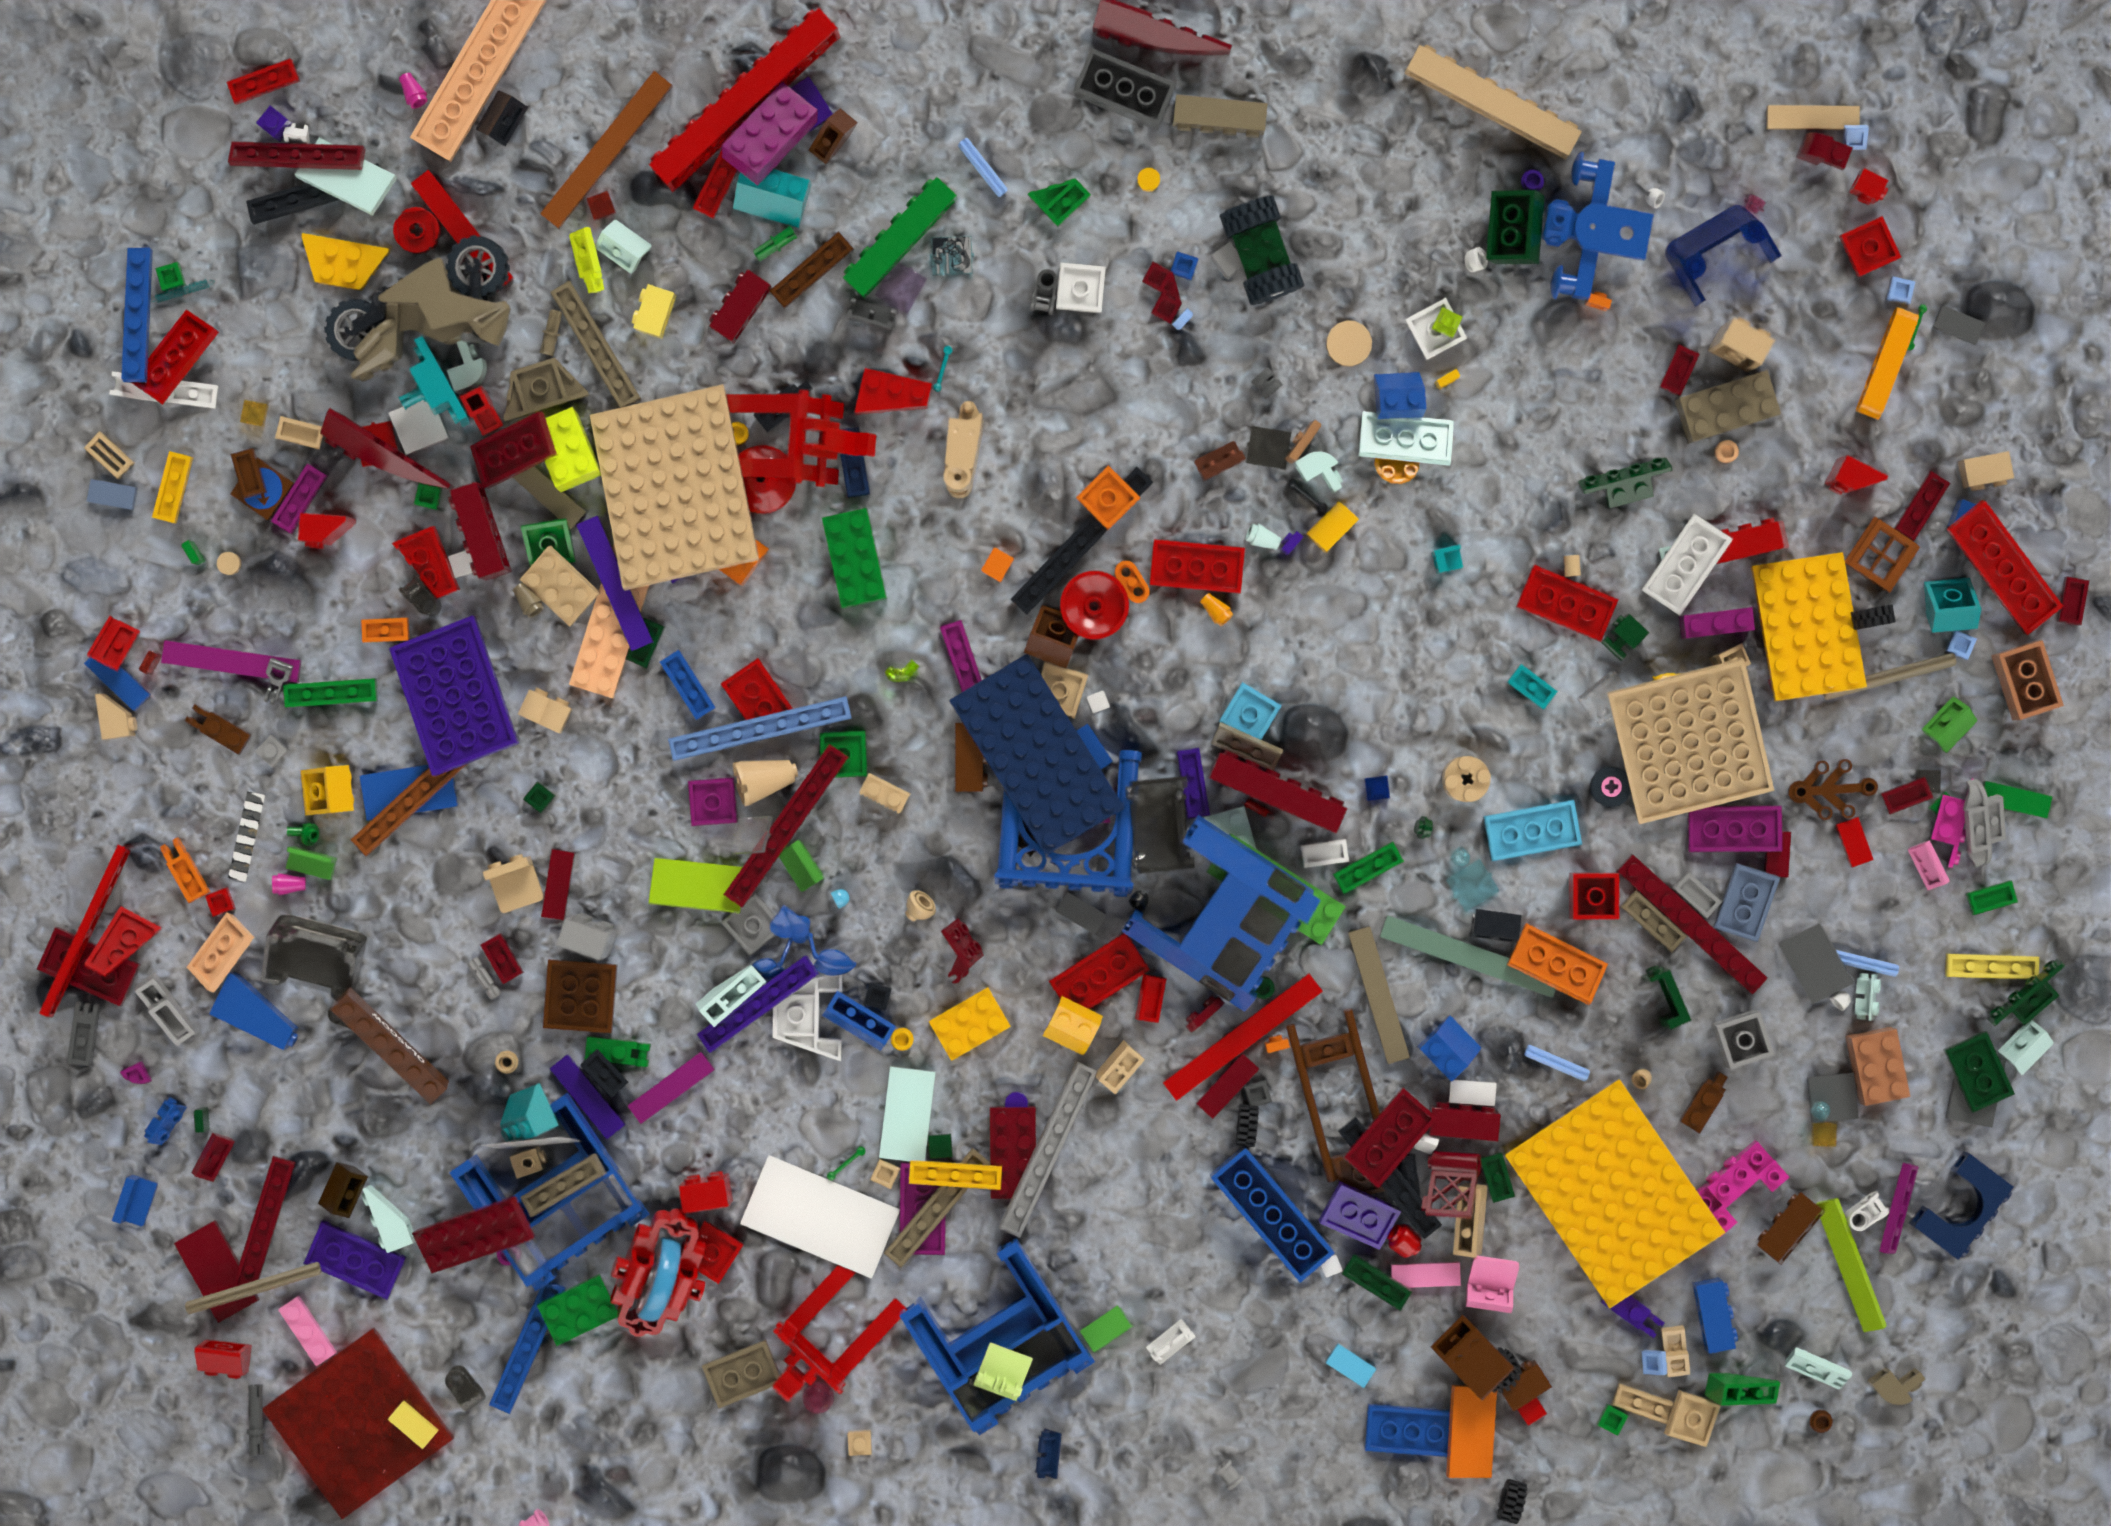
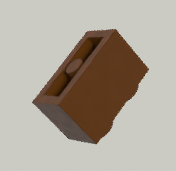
M1527 1360L1520 1364V1380H1514L1517 1384L1515 1387L1510 1385L1511 1390L1509 1391L1503 1388L1502 1395L1513 1412L1552 1388L1535 1360L1531 1362Z

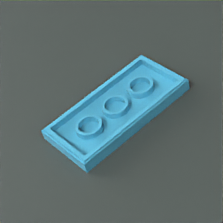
M1574 800L1483 816L1491 861L1582 845Z

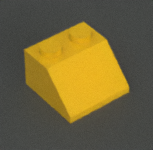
M349 765L300 770L305 816L354 811V797L351 788L352 775Z
M1062 996L1042 1036L1084 1056L1101 1024L1103 1016Z

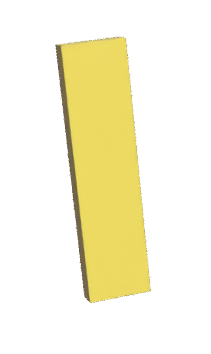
M1946 954L1945 976L2029 979L2039 974L2040 957Z

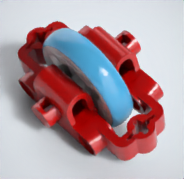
M676 1208L671 1211L659 1210L655 1212L650 1226L639 1223L626 1257L621 1258L617 1256L613 1263L611 1277L617 1278L611 1294L610 1303L618 1305V1323L620 1326L628 1328L633 1336L641 1337L645 1334H659L666 1319L675 1322L678 1320L681 1311L685 1310L689 1299L699 1302L703 1296L705 1281L698 1280L697 1277L698 1267L702 1260L706 1243L697 1240L699 1236L698 1223L695 1219L687 1217L686 1213L683 1214L682 1209ZM660 1228H666L673 1237H682L685 1234L687 1237L683 1239L680 1246V1243L674 1238H659ZM635 1299H637V1300H636V1308H634L633 1310L629 1311V1309H631V1307H632V1305H633Z

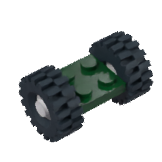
M1273 195L1239 204L1219 215L1226 237L1233 238L1247 277L1243 285L1250 305L1262 304L1280 298L1305 286L1298 264L1290 262L1277 224L1281 216Z

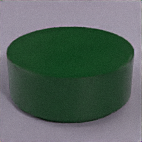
M1260 976L1263 978L1261 984L1256 990L1253 988L1252 990L1257 993V998L1267 999L1273 995L1275 986L1269 977Z

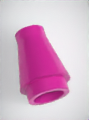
M411 73L401 75L399 81L402 85L406 104L410 105L413 109L425 105L428 101L425 90Z
M281 873L272 875L273 894L280 896L306 890L305 877Z

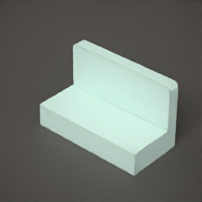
M614 220L601 232L595 245L598 251L631 274L637 269L641 258L652 247L650 243L617 220Z
M2031 1020L2025 1026L2023 1025L1998 1052L2023 1075L2054 1042L2042 1027Z

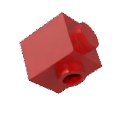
M1863 168L1858 172L1849 193L1857 196L1859 202L1866 205L1871 203L1873 205L1877 201L1884 199L1888 192L1886 185L1889 180Z

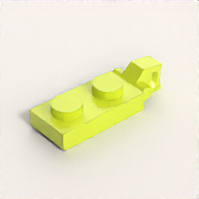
M584 227L570 233L569 238L579 278H583L588 293H598L604 290L601 268L591 228Z

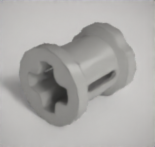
M1230 1459L1220 1464L1214 1472L1227 1484L1226 1488L1228 1490L1235 1488L1244 1479V1476L1242 1474L1239 1475L1231 1465L1232 1461Z

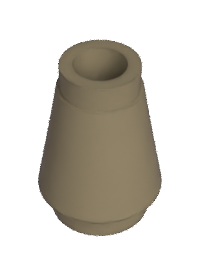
M524 583L518 584L512 590L523 614L529 618L538 615L544 609L543 601Z

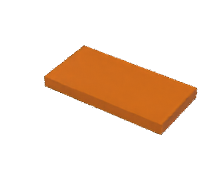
M1526 923L1522 928L1519 940L1515 944L1507 965L1590 1005L1608 963Z
M1452 1385L1446 1476L1448 1478H1492L1497 1390L1496 1393L1491 1392L1482 1401L1467 1385Z

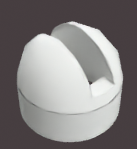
M1657 188L1649 189V196L1645 195L1647 204L1654 208L1660 207L1664 201L1665 192Z
M1838 991L1830 997V1001L1839 1010L1844 1011L1849 1006L1851 998L1846 991Z

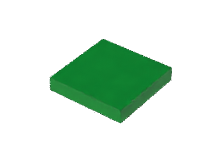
M866 731L819 733L820 757L829 744L849 757L835 778L868 776Z

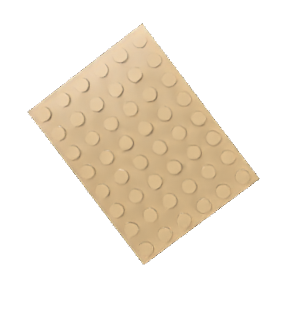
M723 384L590 415L624 590L759 560L726 391Z

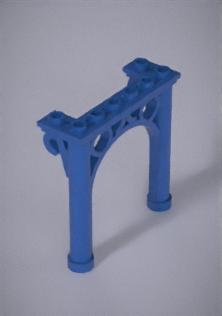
M1134 750L1119 751L1117 796L1125 808L1116 814L1114 828L1109 837L1097 848L1082 854L1064 855L1052 852L1045 856L1039 845L1026 832L1021 816L1006 792L1003 791L998 869L994 877L995 884H999V888L1013 889V886H1018V882H1020L1025 887H1036V884H1045V888L1058 889L1059 885L1068 886L1069 890H1082V887H1089L1094 892H1105V889H1109V892L1113 893L1115 897H1127V894H1132L1133 882H1131L1138 769L1142 753ZM1020 832L1022 838L1029 846L1017 853ZM1115 839V851L1113 860L1109 854L1104 852V850L1107 849ZM1034 850L1041 856L1042 862L1037 867H1027L1022 863V857L1024 854ZM1099 855L1107 860L1109 867L1104 872H1095L1089 868V861ZM1046 857L1051 859L1050 863L1055 864L1060 873L1040 872L1046 866ZM1085 860L1084 870L1088 875L1069 874L1073 867L1080 865V861ZM1016 864H1018L1021 870H1016ZM1113 871V877H1108V875Z

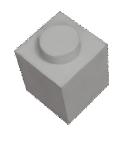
M1222 242L1212 250L1214 254L1211 255V260L1226 280L1243 269L1239 254L1231 242H1228L1226 245Z

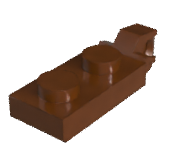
M1717 1071L1712 1081L1707 1078L1705 1083L1702 1082L1679 1121L1700 1134L1724 1096L1723 1094L1726 1089L1723 1088V1085L1728 1077Z

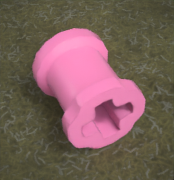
M536 1509L534 1514L527 1520H521L519 1526H549V1521L540 1509Z

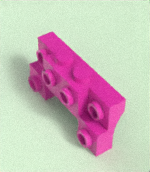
M1756 1140L1736 1157H1729L1723 1163L1724 1167L1720 1171H1714L1706 1178L1707 1182L1697 1190L1725 1233L1738 1223L1726 1208L1760 1179L1773 1192L1789 1178L1787 1173Z

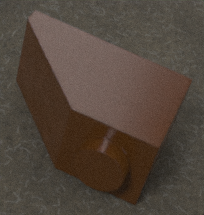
M841 108L826 119L808 151L825 165L828 164L848 140L858 122Z

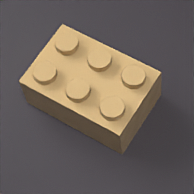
M1738 317L1737 319H1731L1719 328L1707 351L1748 373L1762 365L1775 339L1771 338V334L1761 328L1756 330L1750 326L1751 323Z

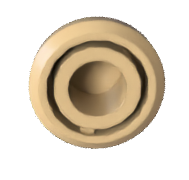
M917 890L910 893L906 903L907 910L905 911L906 916L910 920H925L936 913L935 904L926 893Z

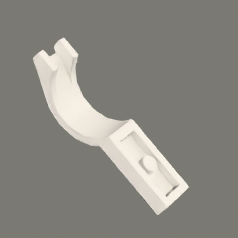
M112 371V376L116 377L115 388L110 390V395L158 402L131 382H123L121 380V372ZM181 381L164 403L216 409L219 386Z

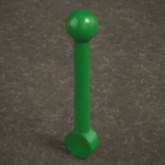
M1924 304L1918 307L1919 319L1907 348L1908 351L1913 350L1915 347L1914 339L1923 314L1927 311V306Z
M862 1146L858 1147L854 1155L836 1170L827 1174V1179L830 1181L834 1180L836 1175L858 1156H863L866 1149Z

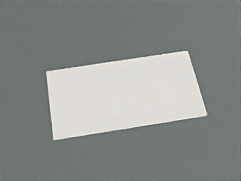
M768 1155L740 1224L872 1278L900 1209Z

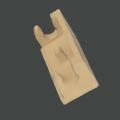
M1123 1040L1097 1070L1095 1077L1116 1094L1145 1059Z

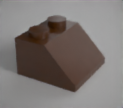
M1041 605L1023 653L1067 668L1079 636L1067 627L1060 611Z

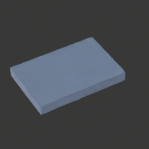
M1735 863L1713 928L1758 942L1780 877Z

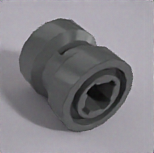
M1268 367L1251 381L1255 387H1259L1261 395L1265 399L1283 385L1279 379H1275L1272 376L1273 372Z

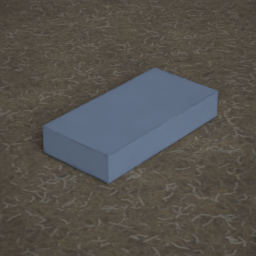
M90 479L87 502L134 510L138 488Z

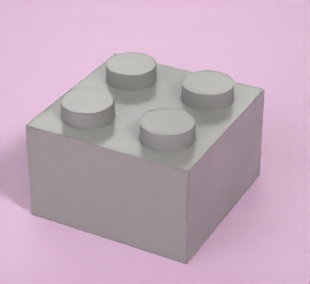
M1754 1009L1711 1023L1726 1068L1731 1070L1774 1056L1760 1011Z

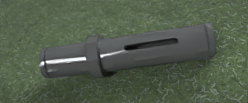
M263 1384L248 1385L249 1429H247V1434L249 1435V1455L252 1456L258 1455V1453L259 1455L264 1454Z

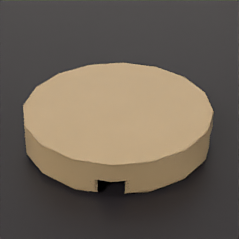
M1346 320L1338 323L1327 336L1326 349L1328 355L1341 366L1353 367L1361 364L1368 357L1372 349L1370 332L1364 325L1356 321Z

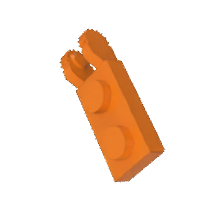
M176 837L173 839V845L178 851L179 857L174 859L170 848L165 844L160 846V849L167 861L166 865L188 903H192L211 891L189 852H186L185 846Z

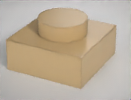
M871 1430L848 1431L849 1456L872 1455Z

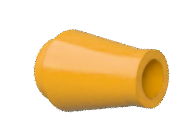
M1211 593L1206 594L1200 601L1214 624H1218L1220 627L1233 616V613L1230 611L1231 608L1215 598Z

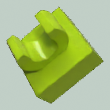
M1442 307L1432 326V330L1453 338L1463 317Z

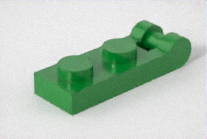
M587 1036L584 1059H587L598 1049L611 1063L648 1067L649 1059H647V1054L650 1051L651 1044ZM633 1049L639 1050L638 1058L632 1057Z

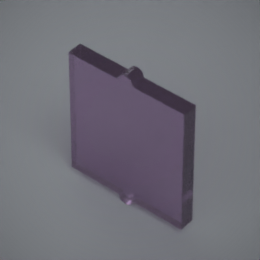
M897 263L885 276L875 296L889 303L890 307L894 306L908 314L927 278L914 272L912 267L907 268Z

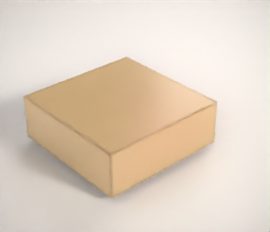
M880 1158L870 1180L891 1189L901 1167Z

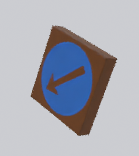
M257 457L267 493L244 499L238 482L230 495L269 521L286 498L294 482Z

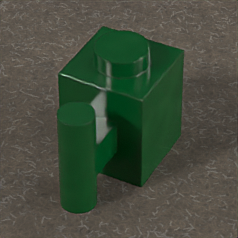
M1626 614L1624 617L1619 615L1612 623L1614 627L1610 631L1617 639L1613 642L1606 636L1601 643L1622 661L1627 654L1621 648L1625 645L1629 650L1635 649L1649 632L1630 614Z

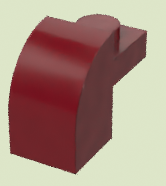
M1807 133L1803 137L1796 158L1814 165L1824 163L1843 171L1853 147L1833 140L1834 137L1828 135Z

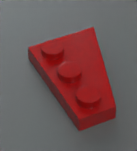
M435 526L428 527L392 543L402 553L407 563L416 570L421 580L436 598H442L460 590Z

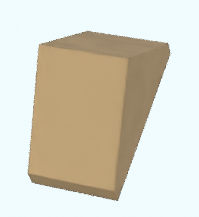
M1742 643L1709 657L1712 666L1741 658L1745 660L1746 667L1751 664Z

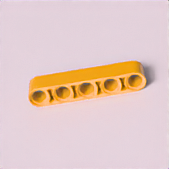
M1896 307L1893 311L1858 401L1856 412L1877 420L1881 417L1916 328L1919 315Z

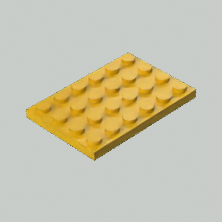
M1843 552L1752 566L1751 572L1774 702L1866 688L1867 684L1857 630H1854L1851 612L1854 611Z

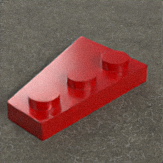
M120 906L85 962V967L106 977L160 932L162 927Z

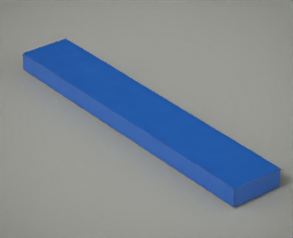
M550 1281L540 1288L489 1403L490 1406L505 1413H511L548 1330L537 1304L565 1291L566 1287Z

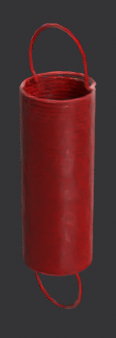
M1251 799L1246 800L1247 802L1244 803L1245 807L1265 818L1268 817L1266 815L1269 809Z

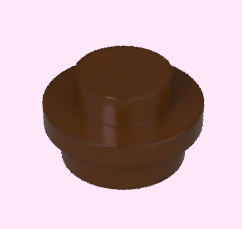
M1816 1410L1810 1415L1809 1424L1815 1432L1825 1433L1832 1427L1833 1420L1827 1411Z

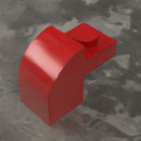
M482 385L460 396L470 418L473 417L483 436L504 425L493 406L491 398Z

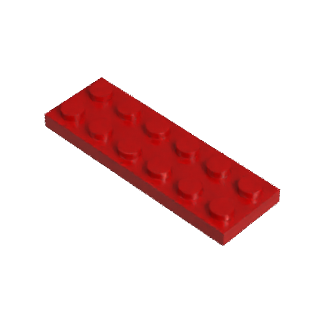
M1981 500L1946 529L2025 635L2032 633L2063 607L2062 603L1985 500Z

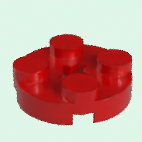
M421 207L405 209L398 219L395 220L393 225L394 238L404 250L412 254H423L434 249L438 244L441 233L440 224L435 216ZM415 225H419L423 229V232L418 237L411 233V230L415 229Z

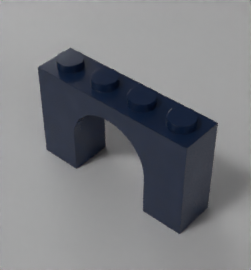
M1963 1151L1950 1169L1968 1182L1975 1190L1977 1207L1973 1215L1962 1223L1951 1224L1945 1222L1930 1209L1922 1205L1909 1222L1912 1227L1957 1260L1967 1255L1970 1250V1244L1974 1239H1978L1983 1234V1227L1988 1221H1992L1996 1217L1998 1207L2002 1202L2008 1201L2012 1195L2011 1190L2014 1188L1985 1164Z

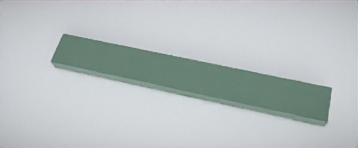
M1389 915L1386 916L1379 937L1552 998L1554 996L1555 988L1508 966V957Z

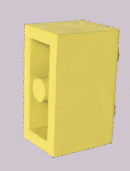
M648 284L647 288H643L641 291L639 302L642 303L639 311L636 310L632 318L633 328L636 331L662 339L676 294Z

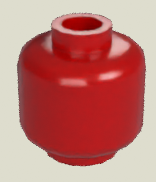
M1405 1223L1393 1226L1387 1237L1390 1249L1404 1258L1418 1254L1422 1248L1420 1233Z

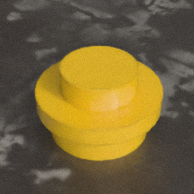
M898 1028L891 1035V1044L897 1050H907L913 1044V1034L907 1028Z

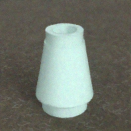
M1252 523L1247 531L1245 540L1250 542V545L1277 550L1281 537L1259 523L1257 525Z

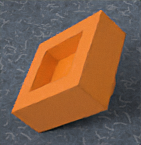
M1594 291V294H1591L1590 298L1585 300L1584 305L1606 312L1610 309L1612 299H1608L1604 293Z
M1282 1034L1271 1036L1268 1038V1042H1264L1267 1053L1290 1048L1288 1038H1282Z

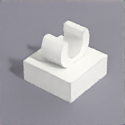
M293 123L290 127H285L283 132L285 143L311 144L308 125H304V129L296 128V123Z

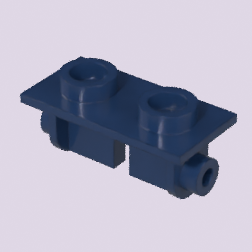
M1045 1428L1044 1431H1041V1435H1038V1453H1041V1456L1037 1457L1035 1469L1037 1478H1046L1047 1476L1057 1479L1062 1433Z

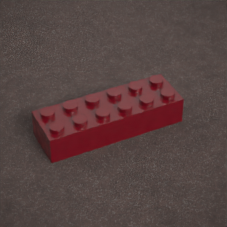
M1225 750L1224 753L1219 752L1207 778L1337 834L1348 809L1343 806L1344 801L1331 796L1329 799L1323 798V792L1312 787L1305 790L1301 788L1302 783L1288 778L1287 781L1280 779L1281 774L1271 769H1267L1266 772L1259 770L1260 765L1248 759L1243 763L1237 760L1239 755Z

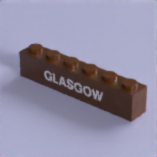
M351 987L333 1003L330 1010L430 1105L447 1090L449 1081Z

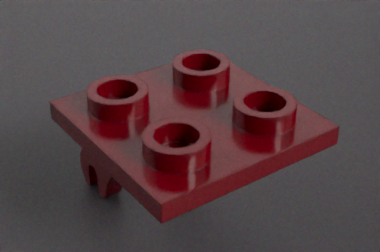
M959 918L941 930V933L957 955L954 965L948 974L949 978L953 975L957 976L952 981L954 984L959 983L962 978L966 977L970 972L969 969L984 956L980 944L973 940L967 925L961 922Z

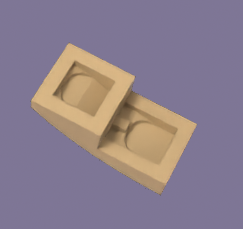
M1684 1326L1660 1328L1663 1351H1666L1667 1377L1690 1375L1689 1354L1686 1347Z

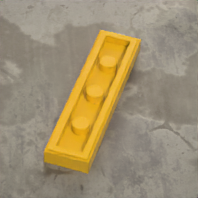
M910 1160L909 1184L1001 1190L1002 1166Z

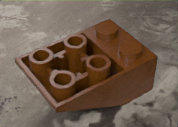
M1464 1315L1431 1346L1434 1352L1482 1401L1515 1369Z

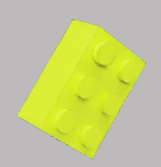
M571 407L547 417L546 422L557 455L546 460L545 464L555 488L561 493L601 476L599 464L579 415L574 408Z

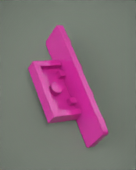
M1942 795L1931 839L1953 845L1947 868L1952 869L1953 865H1958L1960 860L1959 843H1964L1966 838V829H1963L1965 825V813L1963 810L1965 800Z

